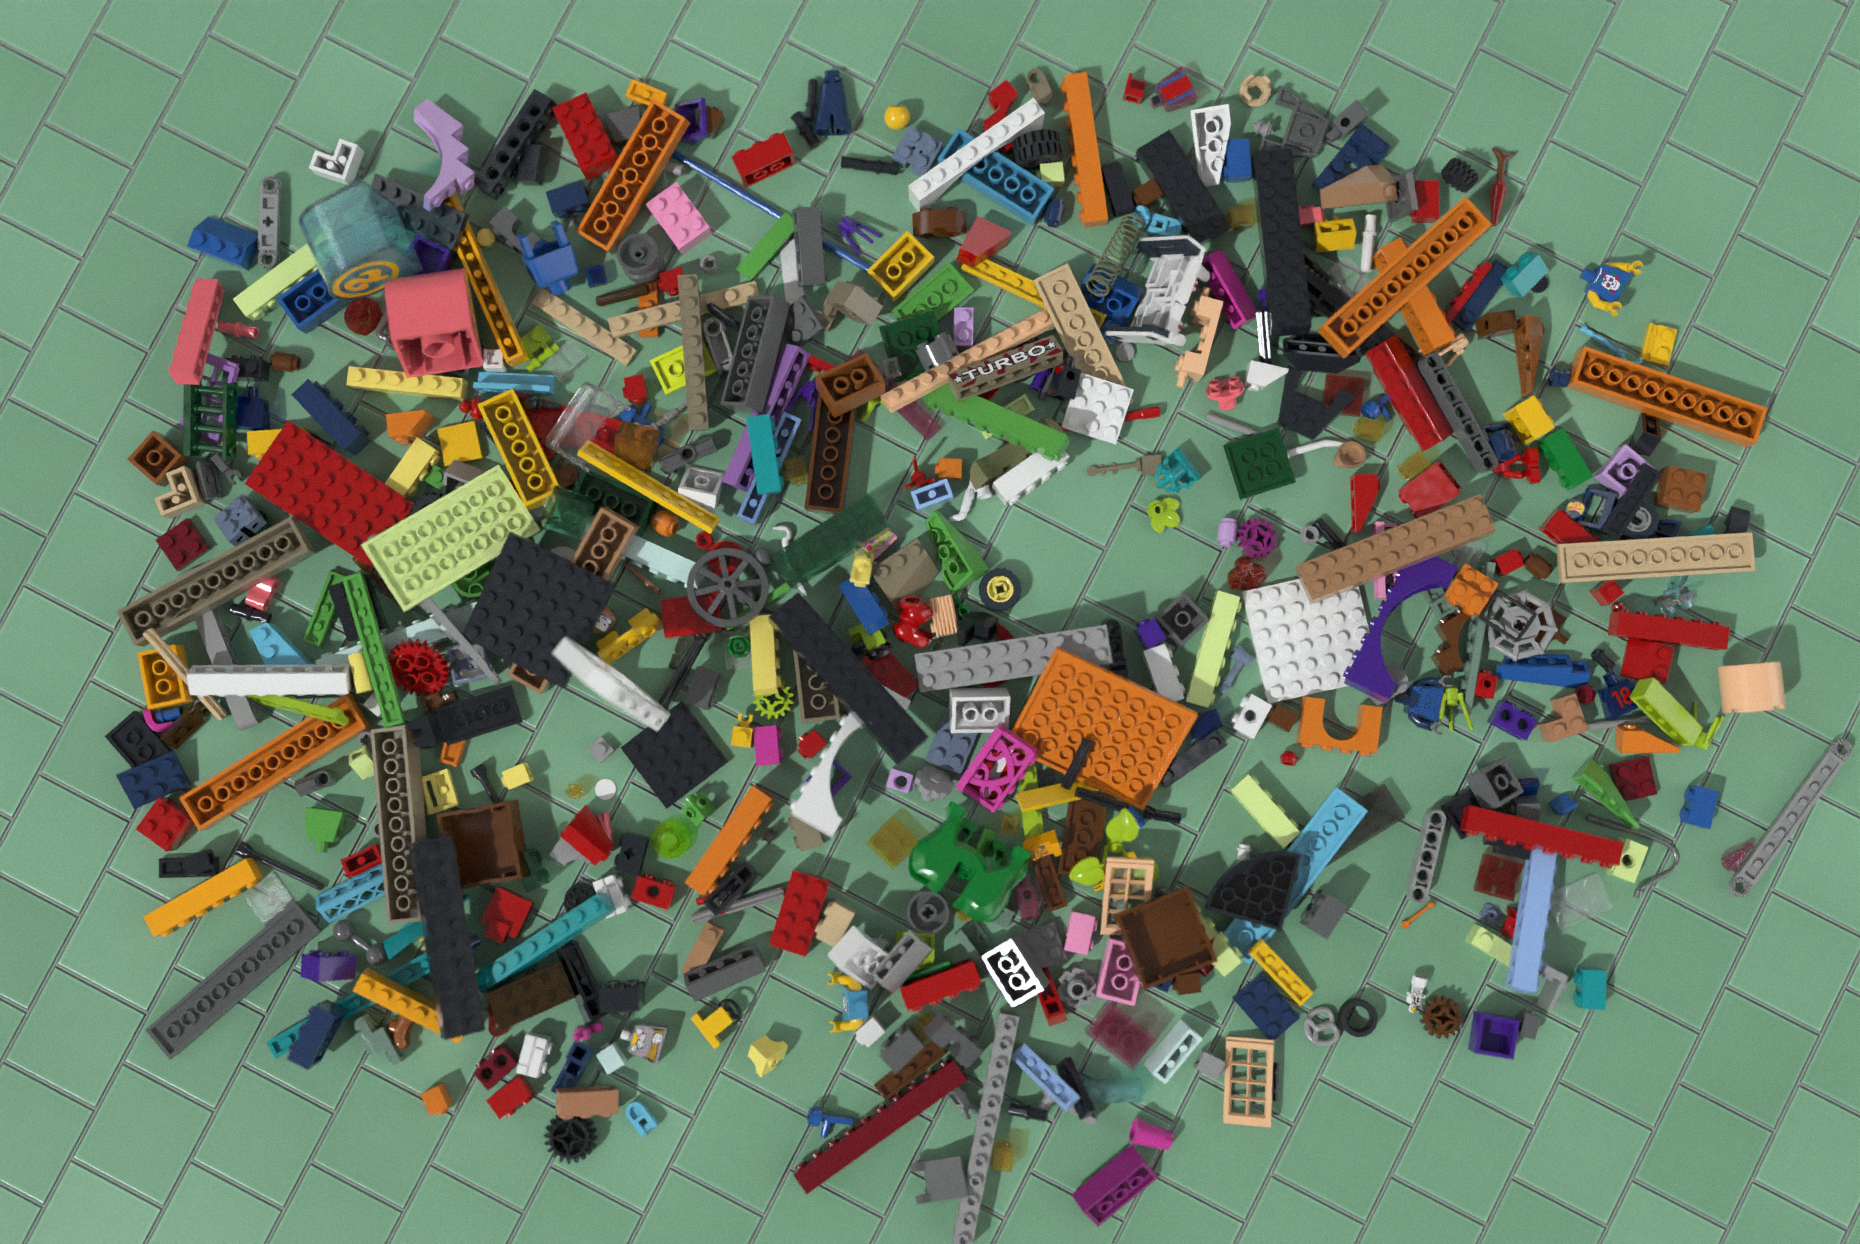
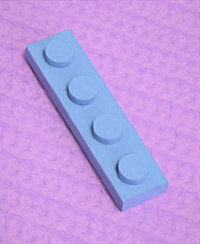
M1025 1043L1011 1055V1059L1065 1112L1080 1099L1079 1095Z

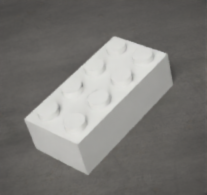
M1065 451L1060 461L1057 462L1055 460H1046L1041 454L1036 452L994 481L992 489L1004 506L1007 504L1012 506L1020 500L1021 494H1029L1035 489L1038 482L1043 484L1050 479L1052 472L1056 471L1058 473L1063 470L1068 464L1069 455Z

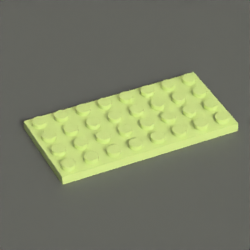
M497 465L363 543L361 546L403 611L406 612L498 557L510 532L528 539L541 530L500 466Z

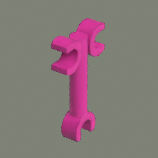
M602 1021L573 1030L574 1041L588 1039L591 1032L602 1031L604 1029Z

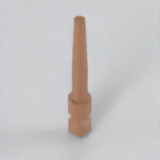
M627 563L624 564L629 571L646 584L645 586L648 589H652L653 593L659 594L661 592V589L655 586L651 580L646 579Z

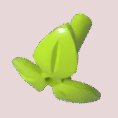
M881 396L868 402L859 417L861 421L866 422L876 404L881 403L884 405Z

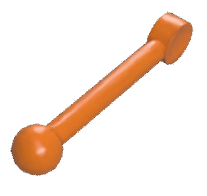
M1428 901L1427 905L1407 921L1403 920L1401 926L1408 928L1409 923L1429 908H1434V901Z

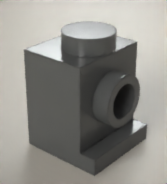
M1524 1007L1523 1011L1520 1010L1519 1014L1515 1017V1019L1520 1021L1518 1035L1535 1040L1541 1017L1535 1015L1534 1010Z

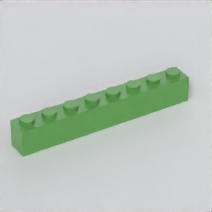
M948 383L923 396L925 405L933 410L935 408L939 409L948 417L955 416L964 424H973L980 431H989L996 438H1005L1012 445H1021L1030 453L1035 454L1037 452L1049 461L1055 460L1059 462L1070 443L1067 434L979 396L957 402Z

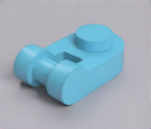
M1155 213L1150 214V223L1146 227L1145 233L1161 237L1179 236L1182 226L1178 220ZM1157 223L1163 224L1162 229L1157 228Z
M633 1101L627 1106L626 1116L641 1137L646 1136L650 1129H655L659 1126L656 1118L652 1116L642 1102ZM643 1118L647 1121L644 1125L640 1123V1120Z

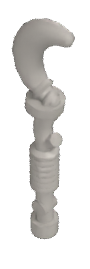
M687 399L680 406L666 413L655 424L651 423L650 425L638 427L634 434L636 443L642 446V435L645 432H657L658 427L662 423L666 425V421L678 415V412L687 406Z

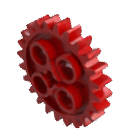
M411 638L407 643L402 640L400 644L395 645L388 656L394 681L397 680L396 687L402 685V691L409 689L410 695L415 691L418 696L422 692L425 696H428L429 692L433 694L436 690L440 691L450 676L449 671L451 668L447 666L449 661L444 660L446 654L440 655L441 649H433V643L428 646L427 640L423 644L420 643L419 638L416 639L415 643H413Z

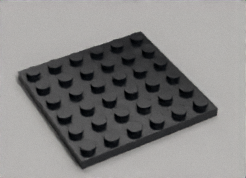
M510 532L462 635L465 639L565 689L573 672L552 653L564 637H569L586 648L616 584L514 532Z

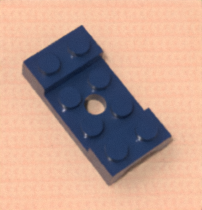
M1361 124L1317 177L1312 186L1322 189L1358 171L1364 166L1377 165L1392 146L1364 124ZM1346 164H1354L1355 171H1348Z

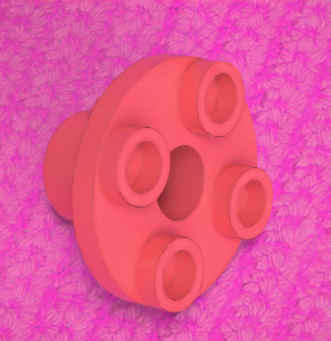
M1232 376L1224 380L1213 379L1206 388V395L1209 399L1218 401L1221 410H1232L1237 406L1236 397L1245 391L1244 383L1240 381L1238 376Z

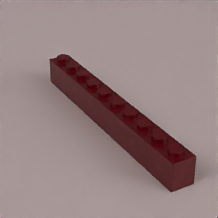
M954 1057L950 1060L949 1058L943 1060L939 1064L940 1067L935 1071L931 1069L923 1075L924 1079L920 1082H912L907 1087L908 1090L903 1094L899 1092L894 1095L889 1104L885 1105L883 1103L875 1109L876 1113L872 1116L866 1115L859 1121L860 1124L855 1128L851 1126L843 1132L844 1136L839 1139L837 1137L828 1142V1147L823 1151L821 1149L815 1151L811 1155L812 1158L807 1162L803 1160L797 1164L793 1175L805 1193H810L966 1082L967 1076Z

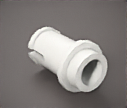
M1239 844V847L1236 848L1238 850L1237 863L1249 857L1250 852H1252V849H1250L1251 845Z

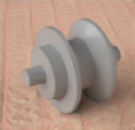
M1261 118V121H1257L1256 124L1253 123L1252 127H1254V132H1256L1255 136L1262 134V137L1265 138V136L1268 137L1269 133L1273 134L1274 130H1271V121L1266 124L1263 122V118Z

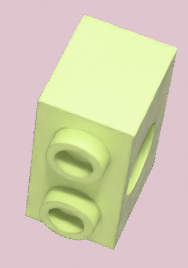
M1619 837L1617 841L1623 842L1620 866L1607 869L1606 873L1635 884L1648 847L1630 839ZM1624 855H1627L1628 861L1626 864H1623L1622 858Z

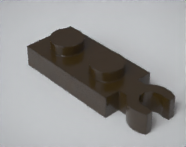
M201 701L197 702L193 711L187 709L160 736L161 740L177 750L204 723L202 717L208 716L211 712L207 707L204 710H200L203 704Z

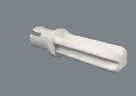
M1376 215L1364 216V232L1361 233L1363 245L1360 270L1365 273L1372 271L1374 239L1377 236L1375 232Z

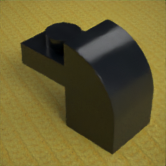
M985 612L965 614L962 616V625L957 629V644L964 647L974 637L988 643L998 633L999 618Z

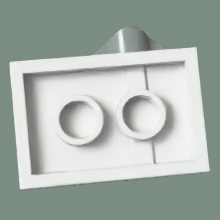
M853 925L827 955L840 970L871 990L878 983L871 973L889 954L888 946L890 942L886 940L883 934H880L878 938H871Z

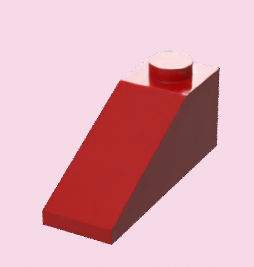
M1354 474L1350 477L1352 534L1361 531L1378 494V490H1380V479H1377V474Z
M1047 966L1041 969L1050 983L1037 995L1048 1025L1051 1027L1067 1021V1017Z

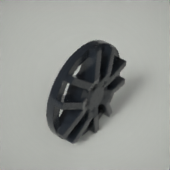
M578 883L568 889L564 897V906L567 913L571 911V908L578 907L596 895L592 885ZM581 886H585L588 888L585 892H583ZM578 887L580 894L578 895L574 891V888ZM592 889L594 893L589 897L587 893ZM570 892H572L575 898L568 899ZM567 901H574L575 905L568 907Z

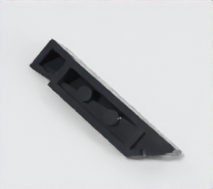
M570 940L555 951L559 961L562 963L574 992L576 1003L587 1026L608 1013H600L599 987L578 941Z

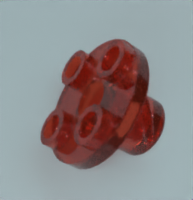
M358 297L348 304L344 313V320L350 331L358 335L367 336L376 329L383 313L378 303L373 299Z
M1248 556L1237 558L1234 563L1235 567L1227 575L1230 589H1258L1259 585L1266 578L1265 568L1260 564L1253 563V558Z

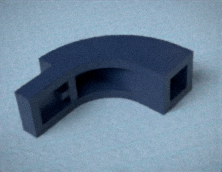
M574 1041L565 1057L567 1058L565 1065L551 1089L552 1092L556 1094V1088L576 1087L593 1055L594 1048L581 1041Z

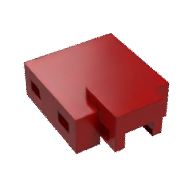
M498 886L481 920V923L488 926L484 936L501 944L506 941L508 935L515 939L518 938L535 901L503 886Z

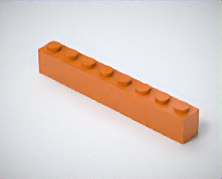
M1087 72L1064 75L1063 82H1060L1061 93H1065L1066 99L1063 100L1064 112L1068 113L1066 129L1070 130L1071 137H1068L1069 148H1073L1074 154L1071 155L1072 167L1076 168L1074 184L1078 185L1079 192H1076L1077 203H1081L1082 209L1079 211L1080 222L1084 223V228L1107 225L1108 213Z

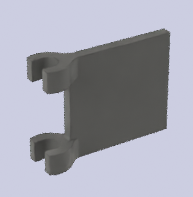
M962 1156L910 1164L911 1172L923 1170L927 1193L916 1196L917 1204L969 1196Z

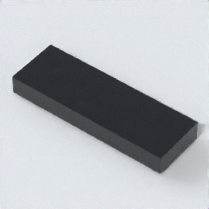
M215 857L217 868L193 876H188L183 870L182 858H160L159 878L214 877L219 874V857Z

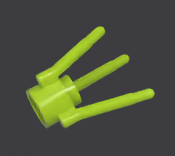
M1458 688L1444 689L1439 722L1443 721L1446 703V706H1448L1449 730L1453 731V706L1458 705V701H1460L1469 729L1473 730V725L1463 699V693H1459Z
M1694 701L1692 716L1697 720L1698 703ZM1722 715L1720 718L1715 717L1708 733L1701 732L1693 746L1708 750L1712 739L1724 720V716Z

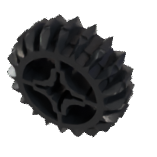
M556 1114V1119L552 1118L549 1121L551 1125L546 1126V1130L549 1132L544 1134V1137L549 1139L545 1142V1145H551L547 1151L549 1153L555 1152L553 1155L554 1159L560 1156L559 1162H563L566 1158L567 1164L571 1163L572 1158L575 1163L579 1162V1157L585 1160L586 1154L590 1155L592 1153L591 1148L596 1146L593 1141L598 1138L597 1135L593 1134L597 1131V1128H591L594 1121L592 1120L588 1123V1118H581L580 1116H573L572 1119H561ZM569 1122L566 1131L557 1132L560 1124ZM576 1124L580 1125L584 1132L579 1131ZM569 1133H572L575 1137L572 1141L569 1139L570 1137H567ZM558 1141H561L565 1144V1149L560 1146ZM585 1141L583 1148L573 1151L576 1142Z

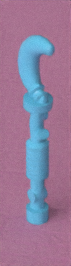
M1585 324L1580 327L1579 331L1585 332L1595 342L1616 353V357L1627 360L1622 348L1617 349L1613 347V342L1608 343L1607 339L1589 330ZM1638 358L1637 360L1630 362L1640 365L1643 359Z

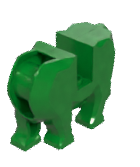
M951 801L945 809L947 813L946 820L938 829L919 840L916 846L912 848L908 863L909 874L914 880L927 886L934 894H937L954 870L958 877L966 878L968 881L952 906L960 909L970 918L977 921L992 922L1006 908L1013 888L1026 876L1028 864L1025 862L1032 854L1019 845H1015L1011 850L1010 847L995 839L990 845L992 853L990 858L983 857L974 847L966 844L979 827L963 817L966 812L965 809ZM1011 850L1009 861L1007 863V854Z

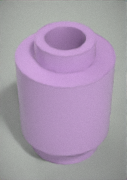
M1231 518L1221 519L1217 533V542L1220 543V546L1231 547L1232 544H1236L1237 520Z

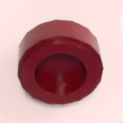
M1583 684L1575 690L1579 703L1589 705L1594 701L1596 692L1593 687Z

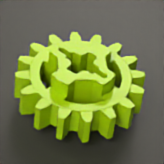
M785 681L782 682V687L780 688L784 691L786 698L782 697L780 693L775 694V697L782 701H774L771 704V700H768L765 696L769 697L773 696V694H752V696L756 697V700L752 703L758 705L755 710L762 711L760 716L763 717L765 714H768V719H771L772 715H774L775 719H779V714L785 717L784 711H791V708L788 706L789 704H794L790 700V697H793L794 694L788 692L791 689L790 686L784 687ZM761 700H764L768 705L767 710L762 706ZM785 704L782 709L775 712L778 705Z

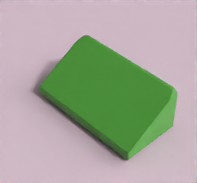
M986 827L983 829L975 847L983 857L988 856L991 849L990 845L995 840L997 832Z

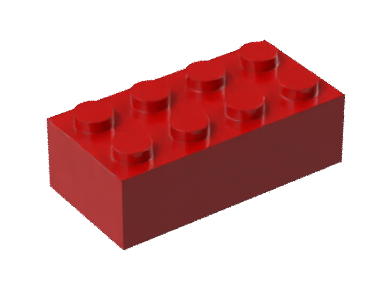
M587 92L553 107L555 116L586 180L611 170L618 157Z
M795 868L793 869L769 942L770 946L804 957L807 956L831 880Z
M970 957L954 963L952 968L903 983L900 986V992L907 1011L917 1012L922 1010L926 1004L936 1005L941 1003L942 998L947 996L951 999L961 995L960 992L966 989L968 992L979 988L978 985L982 983L975 961Z

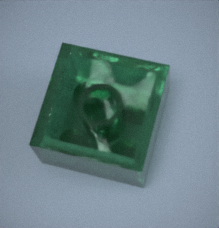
M555 485L540 520L543 528L580 540L595 506L591 497Z

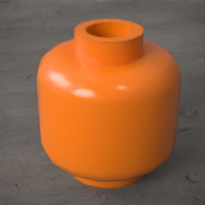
M661 509L657 513H653L650 519L652 530L665 537L676 534L680 527L678 516L667 510Z

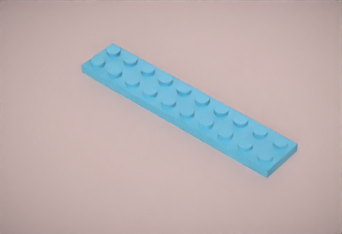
M1337 787L1332 790L1286 850L1302 855L1285 918L1368 812ZM1234 918L1223 933L1229 938L1228 943L1232 947L1236 946L1241 951L1243 961L1250 965L1254 958L1248 951L1260 939L1267 943L1276 930Z

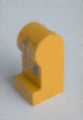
M1055 829L1030 837L1022 844V847L1032 854L1028 859L1031 861L1053 853L1055 857L1062 855Z

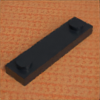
M1642 463L1600 530L1619 540L1662 473L1646 463Z
M1217 729L1213 730L1171 761L1160 783L1166 789L1225 748L1228 743Z

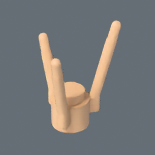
M1462 333L1454 336L1455 339L1448 347L1439 352L1440 356L1450 350L1456 352L1445 364L1446 367L1450 366L1464 352L1463 348L1469 344L1467 338Z

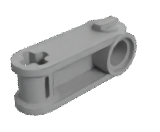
M709 318L702 324L703 338L707 339L718 374L721 376L724 372L729 371L733 354L725 334L727 329L724 321L720 320V318ZM717 325V332L710 333V326Z

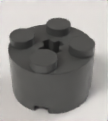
M945 331L934 336L935 341L929 343L927 340L916 346L918 350L915 352L926 372L930 370L928 366L931 365L932 368H935L954 358L953 353L955 356L960 354L950 334L946 335Z

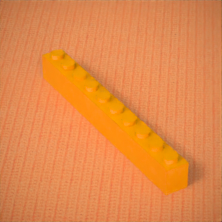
M456 192L452 196L446 197L442 202L465 212ZM468 220L457 252L506 363L514 368L530 359Z

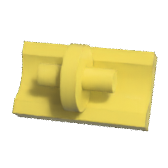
M855 551L850 582H853L854 586L866 587V584L869 585L874 560L873 553L865 554Z

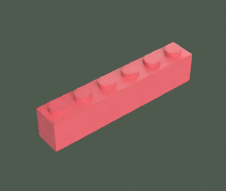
M195 279L194 286L191 287V297L189 302H187L186 315L182 319V329L178 334V343L173 352L172 365L169 366V374L176 384L200 385L225 293L218 279Z

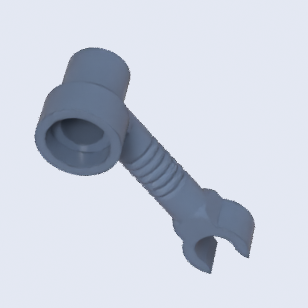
M1239 644L1234 647L1230 654V657L1236 662L1216 690L1222 695L1227 693L1243 664L1248 666L1253 659V656L1247 653L1245 648Z

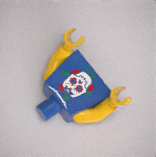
M1634 261L1632 265L1631 263L1623 262L1605 263L1598 266L1594 271L1585 267L1579 277L1588 282L1584 292L1587 294L1592 306L1606 312L1610 310L1612 316H1617L1618 311L1614 309L1622 310V305L1618 302V299L1631 276L1629 272L1633 271L1635 275H1640L1642 273L1641 270H1636L1635 268L1638 266L1643 267V263L1641 261Z

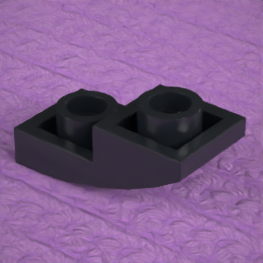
M1731 506L1724 521V524L1727 525L1724 534L1747 533L1750 511Z

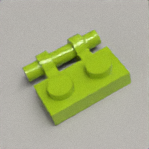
M538 324L521 338L531 361L525 366L529 372L535 368H540L542 366L541 363L549 357L555 356L554 353L560 349L556 343L550 347L547 345L553 339L541 324ZM543 348L544 352L536 358L534 354Z

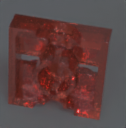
M1483 853L1473 891L1513 902L1516 894V879L1521 875L1523 864ZM1499 861H1502V868L1497 869ZM1493 884L1496 886L1495 894L1491 893Z

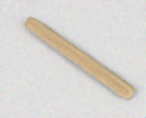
M153 628L147 629L143 636L188 686L186 674L189 669ZM196 695L217 720L221 721L227 716V712L212 695L204 697Z

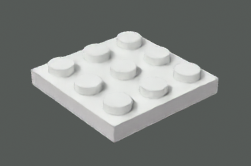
M1081 373L1075 399L1069 401L1061 427L1116 445L1134 389Z

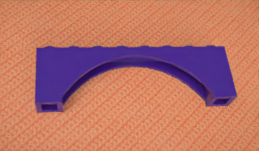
M1433 557L1397 572L1395 578L1398 580L1395 585H1390L1386 593L1389 595L1387 600H1382L1378 611H1380L1378 617H1373L1369 625L1371 627L1369 634L1365 633L1360 642L1363 644L1361 649H1356L1353 654L1352 660L1354 662L1352 666H1347L1344 671V684L1385 704L1388 703L1397 682L1392 680L1382 656L1381 633L1385 622L1397 606L1413 595L1435 588L1444 587L1448 589L1458 566L1438 557Z

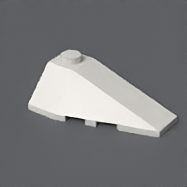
M1229 104L1190 110L1198 175L1206 187L1219 185L1231 127Z

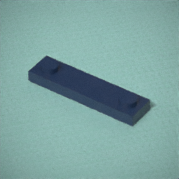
M1496 259L1491 264L1493 266L1452 320L1454 325L1466 333L1503 283L1500 278L1506 273L1508 267Z

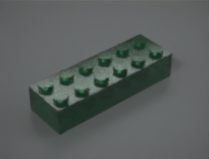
M868 494L780 549L771 557L790 589L796 590L892 528L874 498Z

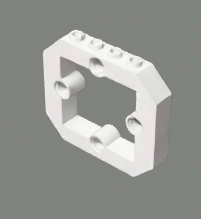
M564 637L552 654L586 685L652 729L658 731L671 715L638 684L569 637Z

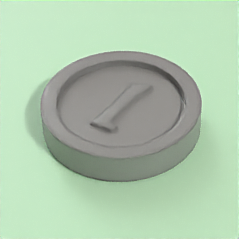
M1129 343L1119 344L1115 350L1116 358L1121 362L1130 361L1134 356L1133 346Z

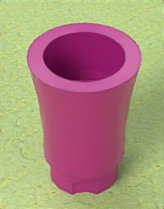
M1138 1117L1134 1118L1129 1132V1144L1148 1146L1160 1150H1169L1171 1148L1173 1131L1148 1123Z

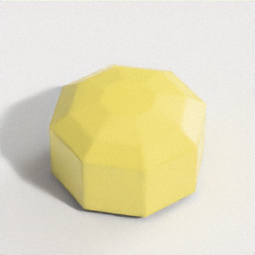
M482 228L477 233V241L483 247L491 248L496 243V235L491 229Z

